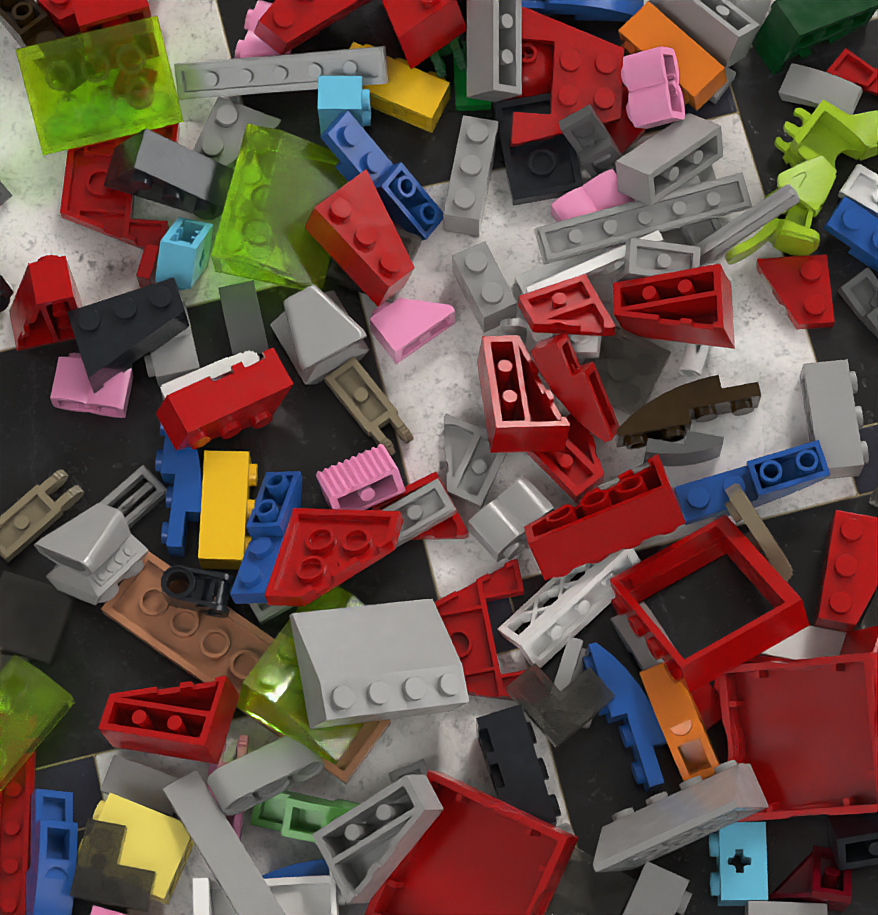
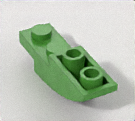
M286 790L253 806L250 825L280 831L281 836L316 843L312 836L313 833L361 803L339 798L332 801Z

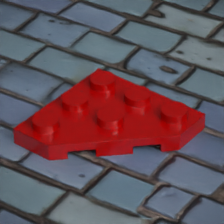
M293 508L264 595L268 605L305 607L393 552L403 525L401 512Z

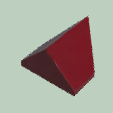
M813 845L812 852L768 896V899L783 902L827 904V909L844 912L851 903L852 869L839 871L831 849Z

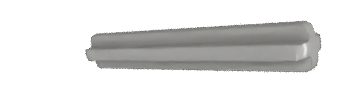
M789 184L785 185L696 244V247H701L700 267L798 204L800 200L796 190Z

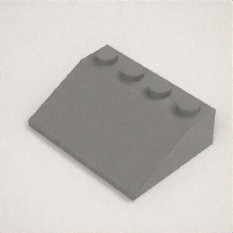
M433 598L292 613L289 615L310 729L450 712L469 702L462 663Z
M736 760L725 762L714 768L716 775L702 780L701 776L693 777L679 784L681 791L668 796L667 792H662L646 799L647 807L636 812L631 807L612 815L613 822L603 826L601 829L593 861L595 872L633 870L644 865L646 861L655 860L768 808L769 805L751 764H737Z

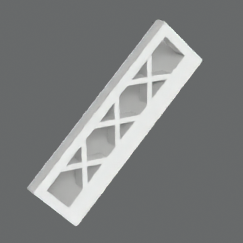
M659 230L639 238L663 242ZM626 243L549 264H542L515 276L514 282L521 295L582 274H586L592 285L619 274L625 269Z
M633 548L622 549L609 554L598 563H587L577 567L564 577H553L497 630L502 637L520 649L531 666L541 668L566 645L569 636L575 637L615 598L609 579L640 563L641 560ZM585 571V574L579 580L570 582L577 573ZM558 597L552 605L543 607L550 598ZM531 622L521 634L518 635L514 632L523 623Z

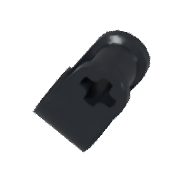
M175 565L169 567L163 573L161 588L165 601L173 607L197 611L212 617L226 618L230 611L227 608L230 590L236 578L222 572L204 571ZM175 580H184L189 584L188 589L180 594H175L168 588Z

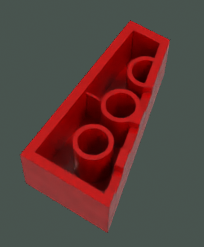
M659 454L648 459L649 467L634 474L629 469L618 475L619 482L607 490H600L596 487L585 493L579 505L573 507L570 504H565L524 526L528 545L544 580L553 577H564L577 567L587 563H598L609 554L622 549L635 548L646 539L656 535L670 534L678 526L686 524Z

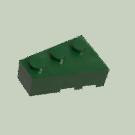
M775 0L771 4L770 13L756 33L752 46L774 76L783 71V65L789 59L798 55L803 60L812 54L809 48L827 40L829 44H832L868 24L878 9V0Z

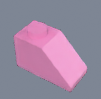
M398 298L391 304L389 302L381 304L373 311L372 317L369 318L370 329L390 357L398 364L455 324V310L448 304Z

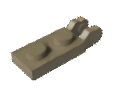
M352 357L324 378L325 383L368 437L372 436L377 446L379 444L384 445L390 456L395 453L394 446L380 430L389 422L398 437L406 444L414 439L410 430L398 416V410L356 358Z
M63 469L53 473L40 486L38 484L0 516V556L7 564L64 514L63 512L70 509L84 494V491L77 485L70 488L55 502L48 496L56 492L66 482L69 475Z
M734 483L725 489L730 501L725 503L726 508L736 523L742 519L750 530L744 534L745 537L759 552L764 551V558L788 582L793 575L791 564H789L785 554L739 483Z

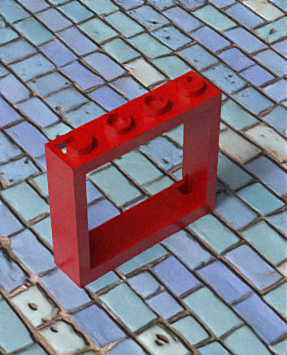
M726 514L609 579L615 595L611 603L620 616L627 615L628 623L636 637L641 638L644 636L647 648L656 661L662 659L665 670L674 683L680 681L689 693L694 692L810 626L800 596ZM727 554L774 609L684 659L638 603Z

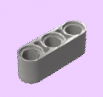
M299 730L221 766L208 776L207 783L224 815L232 816L313 778L323 770L325 763L307 731Z

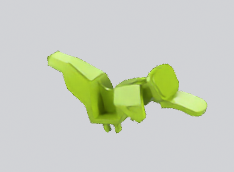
M824 99L813 114H810L803 108H796L793 114L802 120V126L797 127L788 121L783 125L784 131L793 138V141L787 143L781 137H776L774 141L775 146L785 153L782 157L785 163H790L792 168L778 175V189L766 195L764 199L789 184L796 190L800 201L782 213L786 215L785 219H773L764 225L755 236L729 250L724 256L728 265L735 264L749 257L768 241L775 249L793 256H809L818 248L820 235L815 230L810 229L812 217H816L823 208L822 206L836 179L835 160L840 153L856 160L860 159V161L878 155V110L851 115Z

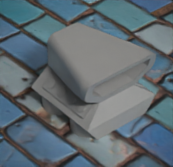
M316 285L309 286L284 301L285 311L270 324L305 384L321 382L327 375L352 357L360 361L369 351L363 340L367 337L365 331L349 317L334 291L323 293Z
M102 503L92 506L34 544L42 555L57 564L46 575L55 588L93 605L109 601L115 597L119 591L118 583L123 579L139 574L144 567L143 560L148 553V549L131 534L122 512Z

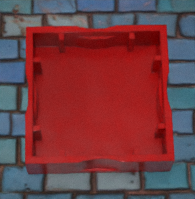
M878 652L741 664L718 677L722 722L728 740V761L736 760L737 764H751L769 805L768 808L738 822L787 819L794 816L845 815L878 812Z
M428 770L426 776L444 810L374 894L364 915H545L579 837L443 772Z

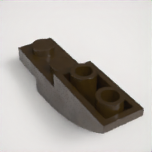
M0 0V22L51 81L54 79L69 93L96 73L92 63L51 22L49 15L35 0Z
M719 375L678 386L656 397L632 414L617 429L616 447L626 446L629 450L643 448L647 445L648 438L677 442L685 437L684 435H686L687 431H690L692 419H696V422H708L716 419L720 414L732 412L734 416H741L754 411V408L758 407L761 399L759 383L753 382L722 388Z

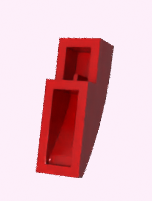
M567 332L540 340L530 352L552 392L586 429L604 442L612 440L620 426L594 361L583 365L579 364Z

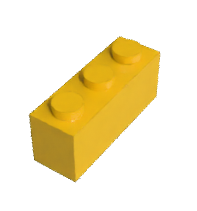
M353 42L350 49L368 48L374 46L368 44L362 46L360 44ZM386 56L389 82L387 84L363 85V89H370L371 108L433 133L450 100V82H447L444 77L439 78L436 72L430 71L426 73L417 68L411 69L408 61L405 59H393Z
M204 450L198 560L201 569H239L247 546L252 540V537L248 535L246 525L255 506L256 500L250 499L251 486H257L258 465L252 464L249 451Z

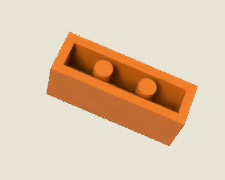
M649 1L618 30L621 40L620 47L624 48L626 56L660 46L674 49L679 67V86L682 91L684 105L688 103L696 111L727 82L725 67Z

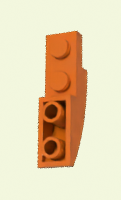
M664 661L639 671L683 781L696 776H701L702 780L716 775L714 768L721 765L691 693L687 691L680 681L674 683L665 670Z

